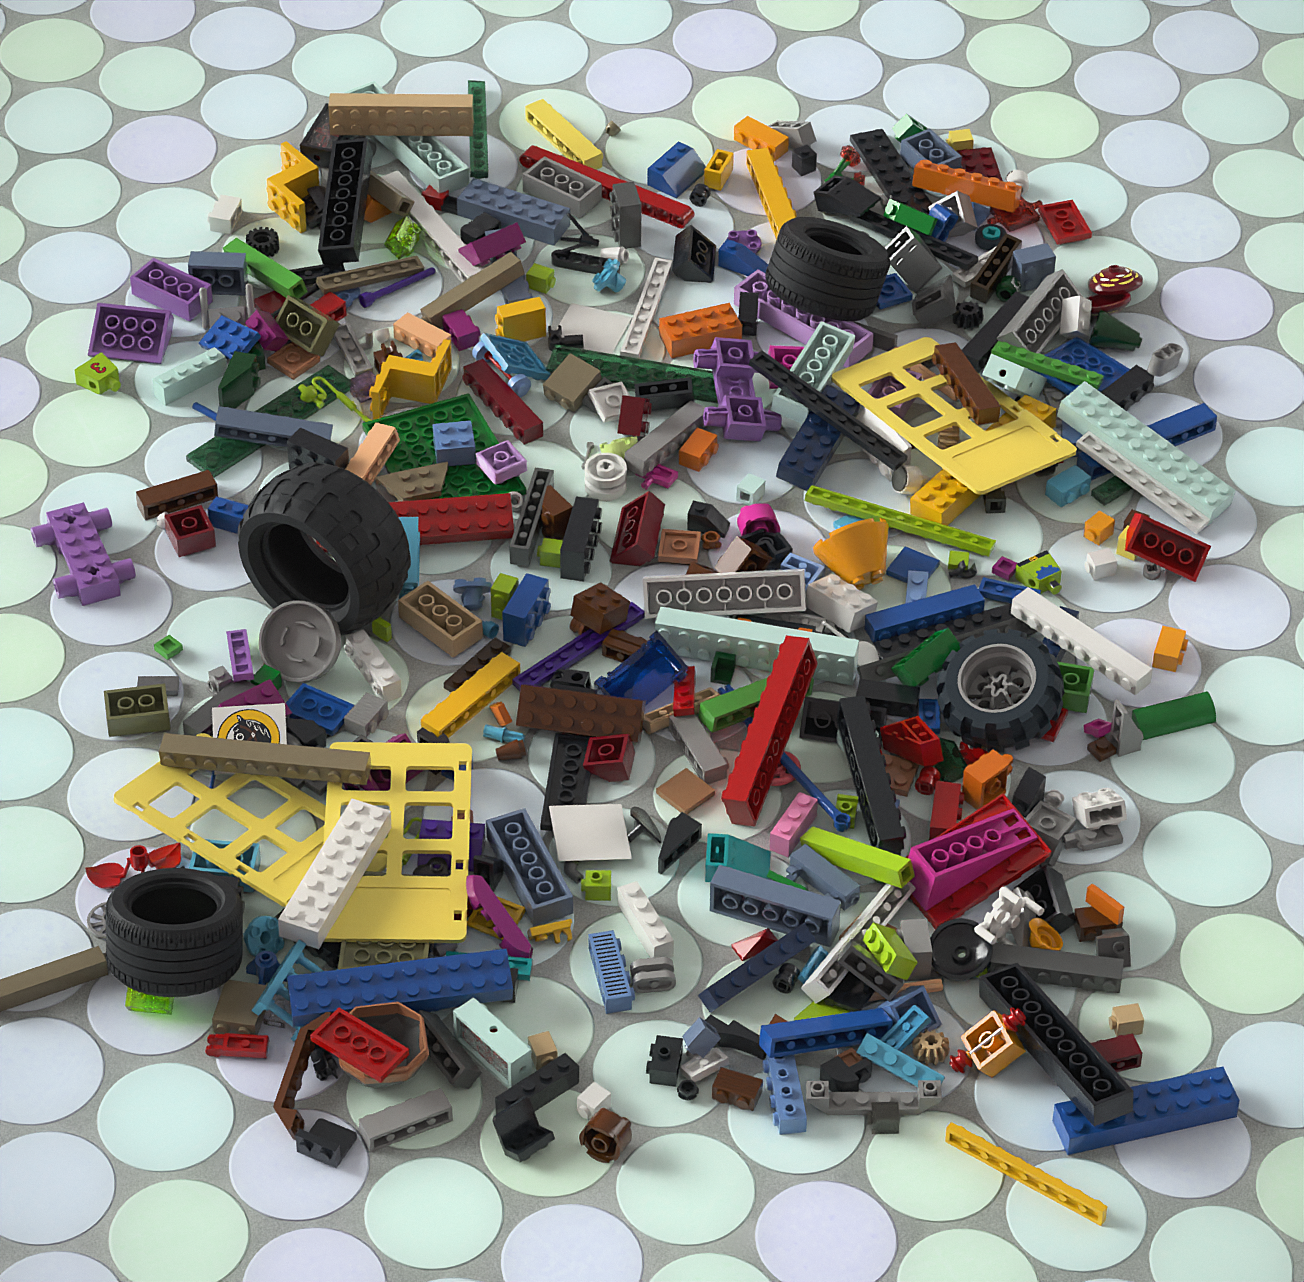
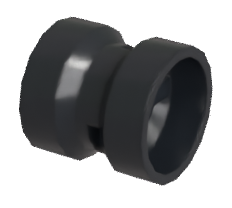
M783 963L778 970L779 974L774 977L772 984L779 992L788 994L791 993L795 982L798 981L797 977L800 974V970L791 963Z

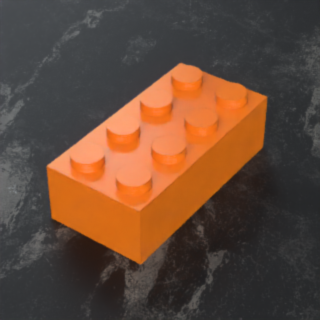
M725 303L659 318V336L671 358L694 354L696 349H711L715 337L742 339V324L731 304Z

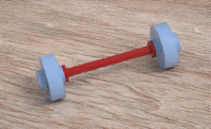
M482 341L475 345L472 356L476 361L482 358L486 362L491 361L509 379L507 385L519 397L527 394L531 387V381L524 374H517L512 377L510 374L502 371L499 363L493 359L490 351L485 348Z

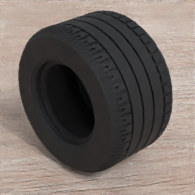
M796 217L785 222L780 228L765 278L770 290L777 297L802 311L832 320L859 321L870 316L876 308L890 268V258L886 249L878 241L859 230L826 219Z
M188 868L155 869L128 878L109 895L105 908L106 961L111 973L127 987L144 994L160 997L193 996L220 987L233 977L240 968L243 958V904L238 892L222 878L205 871Z

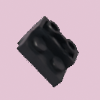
M323 186L308 188L309 195L301 199L305 202L306 223L310 229L322 222L326 188Z

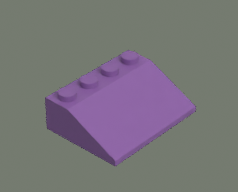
M97 303L87 355L94 357L102 352L110 359L161 364L171 338L174 317L170 310Z

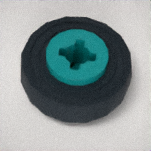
M996 224L982 225L975 232V243L979 248L990 251L999 244L1007 232Z

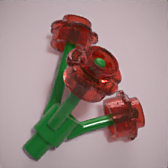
M850 145L842 147L840 155L843 159L837 168L829 174L830 177L824 180L825 182L834 175L843 176L841 172L847 166L854 167L861 162L860 155L855 148ZM861 171L854 173V178L851 179L865 186V175H862Z

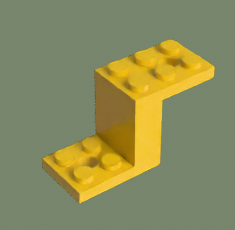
M285 141L281 143L280 152L282 171L267 178V203L269 208L276 212L281 219L288 222L298 232L303 233L307 231L305 202L301 199L309 195L308 188L320 186L319 170L313 162Z
M443 339L441 346L437 347L436 356L432 358L431 363L392 355L388 356L386 362L382 363L381 372L377 374L375 385L371 386L369 397L372 398L370 411L373 413V420L382 418L391 397L427 404L437 402L452 370L451 340Z

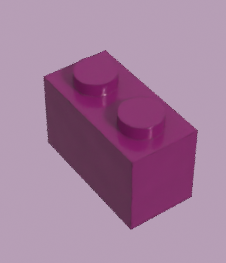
M463 309L442 315L443 331L451 334V341L458 351L474 347L479 342V337L481 336L480 329L473 324L470 315H467Z
M256 310L245 322L248 328L257 331L261 335L258 342L264 350L277 352L289 340L270 312Z

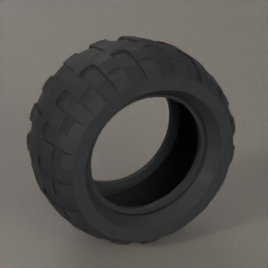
M309 462L303 466L297 465L275 476L255 494L238 526V548L242 565L251 583L262 598L273 609L289 601L299 600L316 603L331 613L339 626L341 635H348L378 619L396 600L408 578V570L411 566L409 543L404 527L396 512L387 500L368 482L354 473L337 466ZM314 539L317 540L331 554V556L335 560L328 556L314 541Z

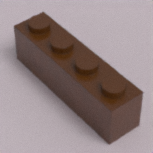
M209 470L136 491L137 507L145 520L158 517L163 512H175L214 500L216 496L218 497L217 483Z

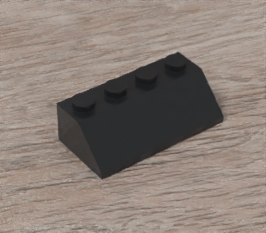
M806 696L799 737L837 743L838 726L836 719L839 701ZM870 705V718L875 721L882 747L880 727L886 726L888 708Z

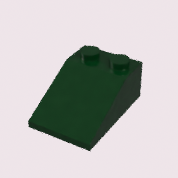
M234 351L218 386L220 407L236 409L252 397L256 388L260 387L261 378L258 377L260 365L257 363L256 354Z

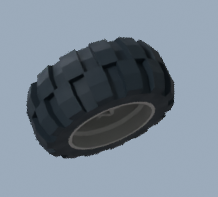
M998 628L985 630L984 636L975 639L971 635L960 642V650L958 652L952 650L942 664L944 671H941L937 678V701L946 725L953 735L961 736L963 743L974 748H981L982 745L986 746L988 752L994 749L998 753H1005V748L1014 746L1017 751L1030 746L1029 740L1035 736L1040 740L1052 728L1050 720L1056 721L1063 707L1062 697L1065 693L1060 667L1055 656L1049 653L1048 647L1035 637H1031L1028 640L1026 633L1009 629L1008 633H1000ZM1016 672L1013 678H1011V673ZM969 698L978 700L970 702Z

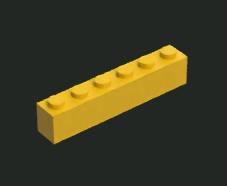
M501 652L492 658L482 669H479L469 680H466L456 691L451 692L444 701L438 703L431 712L425 714L421 719V728L423 727L427 731L434 733L436 737H439L442 733L448 738L451 737L512 685V679L520 674V663Z

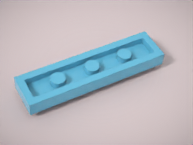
M868 1033L856 1051L858 1055L863 1058L867 1057L872 1063L917 1088L918 1080H941L942 1084L945 1076Z

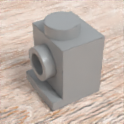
M223 665L208 671L209 681H207L208 687H206V690L213 697L233 681V677Z

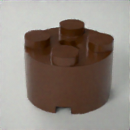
M601 1108L592 1116L579 1135L581 1146L585 1145L588 1149L586 1153L599 1162L609 1163L611 1160L616 1161L632 1139L631 1122L626 1117H621L606 1108Z

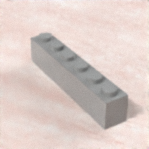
M689 401L625 452L624 461L626 462L627 469L642 477L649 471H652L654 467L662 463L669 455L684 445L696 428L703 429L707 427L703 424L705 407Z

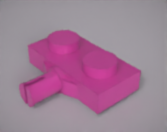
M658 464L643 477L635 473L636 476L645 479L641 483V487L645 488V490L652 483L669 488L678 478L677 471Z

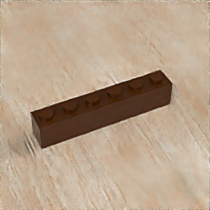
M954 342L935 345L932 362L937 366L940 374L944 376L947 384L951 386L955 396L960 399L962 406L969 412L970 417L973 418L977 425L999 422L1000 404L958 344Z

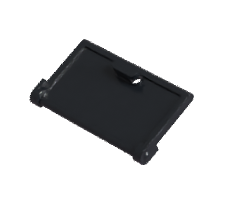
M849 971L833 992L824 998V1003L832 1007L836 1005L853 1012L861 1011L875 990Z

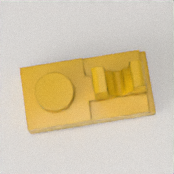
M572 919L531 927L527 931L529 940L535 939V942L547 940L548 936L553 934L555 943L559 944L561 942L559 936L563 932L567 937V941H571L572 933L570 927Z

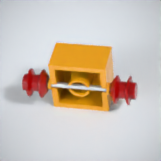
M1011 1007L1010 1015L1005 1013L1001 1015L993 1010L964 1033L961 1039L968 1051L958 1049V1056H950L951 1061L949 1064L952 1069L957 1073L960 1071L964 1074L965 1066L973 1067V1059L981 1072L993 1078L1025 1053L1026 1050L1016 1034L1018 1031L1017 1025L1025 1026L1024 1020L1026 1017L1019 1008L1015 1010Z

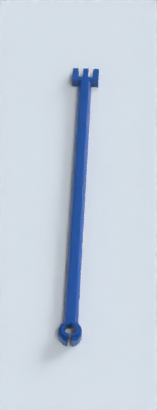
M728 684L724 687L725 690L722 687L719 688L718 693L722 695L734 689ZM749 717L742 722L748 727L752 723L753 718ZM784 752L780 763L812 797L818 799V804L834 820L836 830L839 832L847 831L851 825L850 816L846 813H841Z

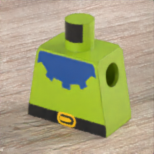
M1047 550L1016 564L1015 579L1024 586L1041 590V593L1049 590L1053 595L1058 594L1062 589L1060 585L1061 569Z

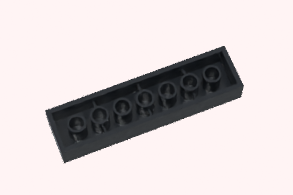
M368 138L333 141L318 244V252L323 265L359 262L373 151Z
M864 695L841 698L839 700L836 722L870 845L901 856V851L904 849L903 840L906 839V829L904 826H901V812L895 806L896 794L890 788L891 777L889 772L886 773L885 756L880 753L881 742L880 738H876L875 721L870 718V703H866Z

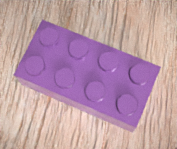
M152 258L130 277L132 295L164 310H170L171 313L189 322L201 312L200 288L204 287L207 289L208 305L213 302L211 284L155 258Z

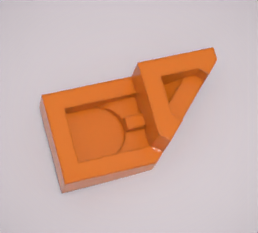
M502 701L489 706L500 726L513 722Z

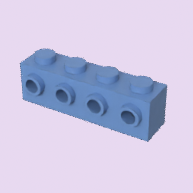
M766 1054V1060H763L762 1063L763 1072L768 1073L766 1088L772 1094L769 1095L770 1108L775 1109V1112L772 1114L774 1126H778L779 1135L806 1132L807 1116L795 1056L787 1055L769 1058Z

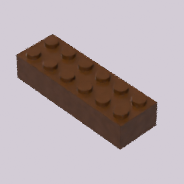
M522 684L516 726L596 737L629 734L631 741L640 742L646 700Z

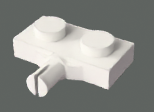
M717 1047L710 1050L704 1058L697 1053L693 1055L687 1050L686 1055L691 1060L680 1066V1072L688 1080L697 1082L719 1071L720 1067L724 1068L730 1065L729 1057Z

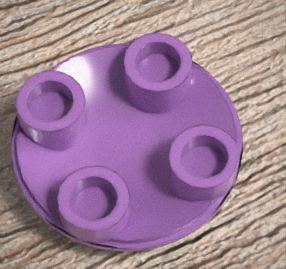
M732 230L728 233L727 239L745 245L755 254L761 249L762 242L756 230Z

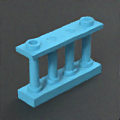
M300 939L290 948L251 1010L258 1016L264 1009L266 1011L270 1010L292 1027L291 1014L275 1004V1000L272 998L276 994L289 1001L288 989L284 987L285 985L282 982L284 979L287 980V976L298 975L294 972L295 969L292 968L294 963H299L312 973L324 971L304 957L302 951L306 944ZM303 1026L293 1027L296 1031L291 1040L295 1041L297 1039L299 1030Z

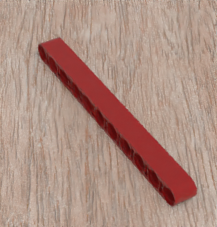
M534 145L530 146L519 157L520 163L528 169L545 156L602 183V198L609 201L610 192H613V184L627 182ZM635 185L641 201L642 214L677 228H684L694 217L695 213L690 206Z

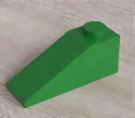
M889 199L883 216L930 236L938 220L892 199Z

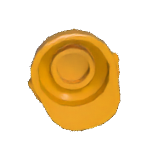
M1033 918L1029 921L1031 930L1029 942L1031 947L1060 951L1063 947V941L1054 928L1041 918Z

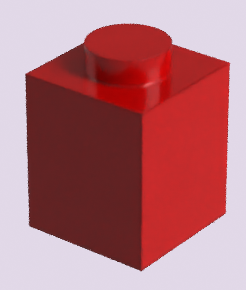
M429 184L427 189L422 191L421 195L434 210L441 211V206H443L445 199L449 196V190L438 193Z

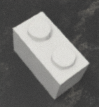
M220 195L218 201L214 203L212 212H209L207 217L210 231L226 234L232 233L243 213L242 198Z
M1082 296L1062 299L1060 335L1068 339L1089 336L1092 301Z

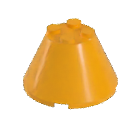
M870 518L845 525L829 533L830 538L824 542L820 539L814 545L813 552L832 572L845 582L854 585L858 590L863 589L864 585L870 583L872 585L878 584L883 581L882 576L886 573L889 525L883 518H880V521L877 522Z

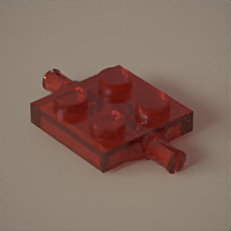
M1020 196L1019 207L1014 212L990 207V213L994 217L987 219V223H1000L1009 232L1040 221V215L1035 209H1038L1043 203L1041 200L1030 203Z

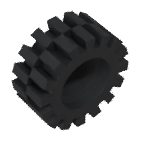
M259 227V230L254 228L253 231L250 230L249 234L246 235V244L267 257L269 255L273 257L274 253L277 254L279 250V236L276 231L274 232V229L271 228L269 230V227H265V229Z

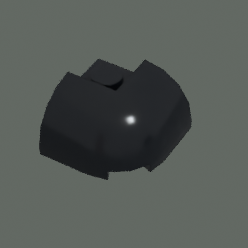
M764 529L741 536V538L757 544L772 557V560L764 570L769 568L779 570L781 563L789 553L793 552L791 545L779 532L775 534L773 532H764Z

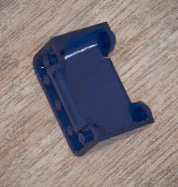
M656 630L649 636L650 640L646 644L643 643L640 649L613 671H609L607 678L600 676L595 680L594 688L602 695L646 700L645 706H647L676 681L680 683L688 676L686 672L689 667Z

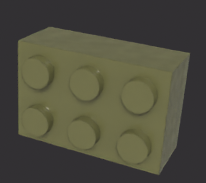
M289 295L275 320L289 340L308 352L322 357L340 323L303 300Z
M165 683L104 691L109 737L171 730Z

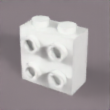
M1101 788L1098 792L1094 793L1082 792L1078 796L1072 797L1074 817L1087 829H1099L1102 825L1106 824L1118 825L1121 821L1127 820L1125 800L1111 788Z

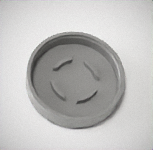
M289 601L277 606L267 615L259 633V651L263 662L280 671L281 679L290 682H310L321 678L334 666L341 649V634L334 617L324 607L308 601Z

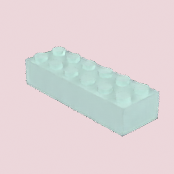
M821 321L790 371L822 393L826 385L831 386L832 374L841 370L853 351L855 335ZM779 387L773 395L771 411L802 424L804 423L811 410Z

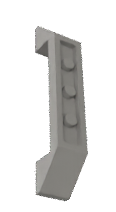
M918 1080L917 1092H829L828 1081H806V1099L808 1103L827 1115H919L942 1101L941 1080Z

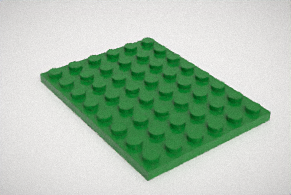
M469 393L362 423V429L366 436L375 423L396 428L400 441L384 465L388 474L437 464L433 442V424L471 421L475 442V456L476 453L499 444ZM477 464L449 466L446 472V480L441 496L430 499L506 494L510 492L526 495L527 489L519 476L507 479L500 484H494Z

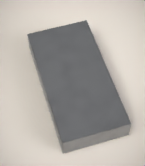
M138 676L137 687L165 683L167 696H178L179 676Z

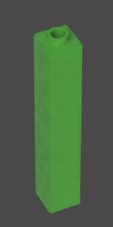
M235 238L223 247L224 252L246 253L247 273L287 298L289 295L301 298L308 292L301 277L240 239Z

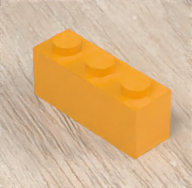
M746 116L734 125L735 141L753 150L768 148L769 153L773 155L774 161L788 152L789 137L749 116Z

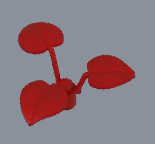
M181 844L167 845L147 853L146 847L137 845L130 849V858H127L125 869L118 863H104L94 867H86V874L95 886L103 889L114 888L120 885V878L126 877L130 865L134 870L141 871V873L145 872L148 865L150 868L156 867V869L177 868L181 863Z

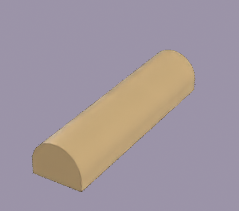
M712 687L695 693V715L699 714L701 702L720 696ZM673 703L644 714L643 728L647 734H652L669 727V716L674 715Z

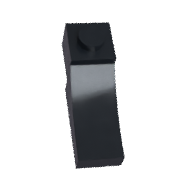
M711 1014L705 1019L707 1023L716 1028L721 1038L713 1048H731L749 1053L761 1060L766 1058V1053L759 1045L760 1035L735 1020L728 1025Z

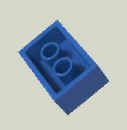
M528 573L525 574L502 612L503 641L526 647L529 640H533L535 630L541 626L544 615L548 614L551 608V603L549 602L551 593L549 579Z

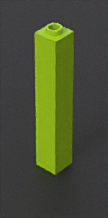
M814 826L800 837L801 846L804 844L808 845L831 864L899 888H903L915 877L911 859Z

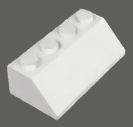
M864 407L856 419L905 453L908 458L903 465H910L912 450L910 443ZM861 447L862 451L866 452L870 457L871 462L879 468L881 474L891 482L894 471Z

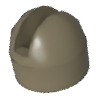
M610 121L606 126V133L609 136H616L621 131L613 121Z

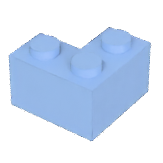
M792 553L788 554L780 566V570L804 569L806 590L808 584L825 577V566Z

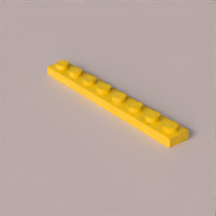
M951 1122L946 1127L945 1142L1100 1226L1105 1222L1108 1206L1104 1205L1101 1201L1091 1198L1081 1190L1075 1189L1065 1184L1062 1180L1045 1173L1042 1169L1028 1164L1019 1157H1015L1003 1148L989 1143L983 1137L967 1131L962 1126Z

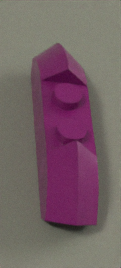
M478 875L467 876L466 891L469 902L474 910L483 908L480 912L487 922L493 921L495 927L492 929L499 939L504 937L499 946L502 949H507V954L511 957L531 959L533 947L484 878Z

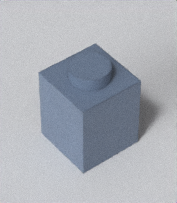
M701 1017L682 1036L686 1043L685 1048L691 1054L695 1055L697 1053L702 1058L721 1039L716 1028Z

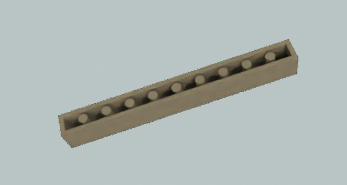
M164 733L158 751L160 764L168 767L367 785L372 767L370 752Z

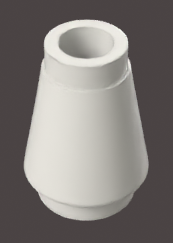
M624 247L602 248L601 257L616 259L622 265L628 262L629 251Z

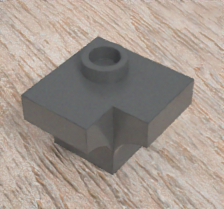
M1124 928L1102 930V935L1095 936L1096 956L1124 959L1123 967L1131 966L1130 937Z

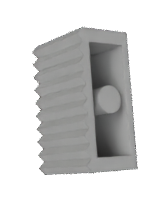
M366 692L349 713L345 715V730L357 736L362 734L367 737L370 733L373 734L381 720L385 721L389 715L388 701Z

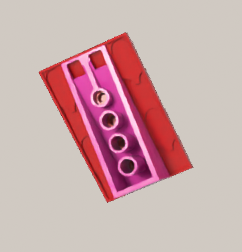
M1003 793L934 839L911 847L909 855L905 858L911 859L915 877L909 882L916 889L909 897L936 930L943 923L964 915L967 910L986 900L991 894L1000 890L1001 887L1007 886L1020 878L1022 874L1044 862L1046 858L1050 857L1052 851Z

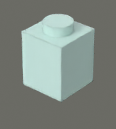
M749 473L737 485L736 501L748 506L757 504L765 495L766 480Z

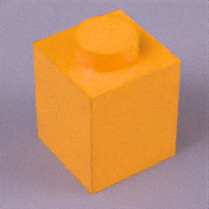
M1098 511L1085 522L1083 537L1099 546L1113 535L1115 519Z

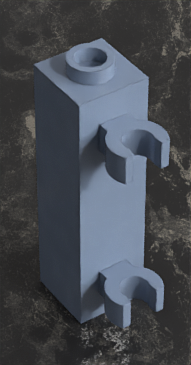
M804 844L790 854V866L786 869L789 875L785 878L795 882L800 876L824 896L841 901V909L844 911L850 906L857 904L860 899V885L808 845Z

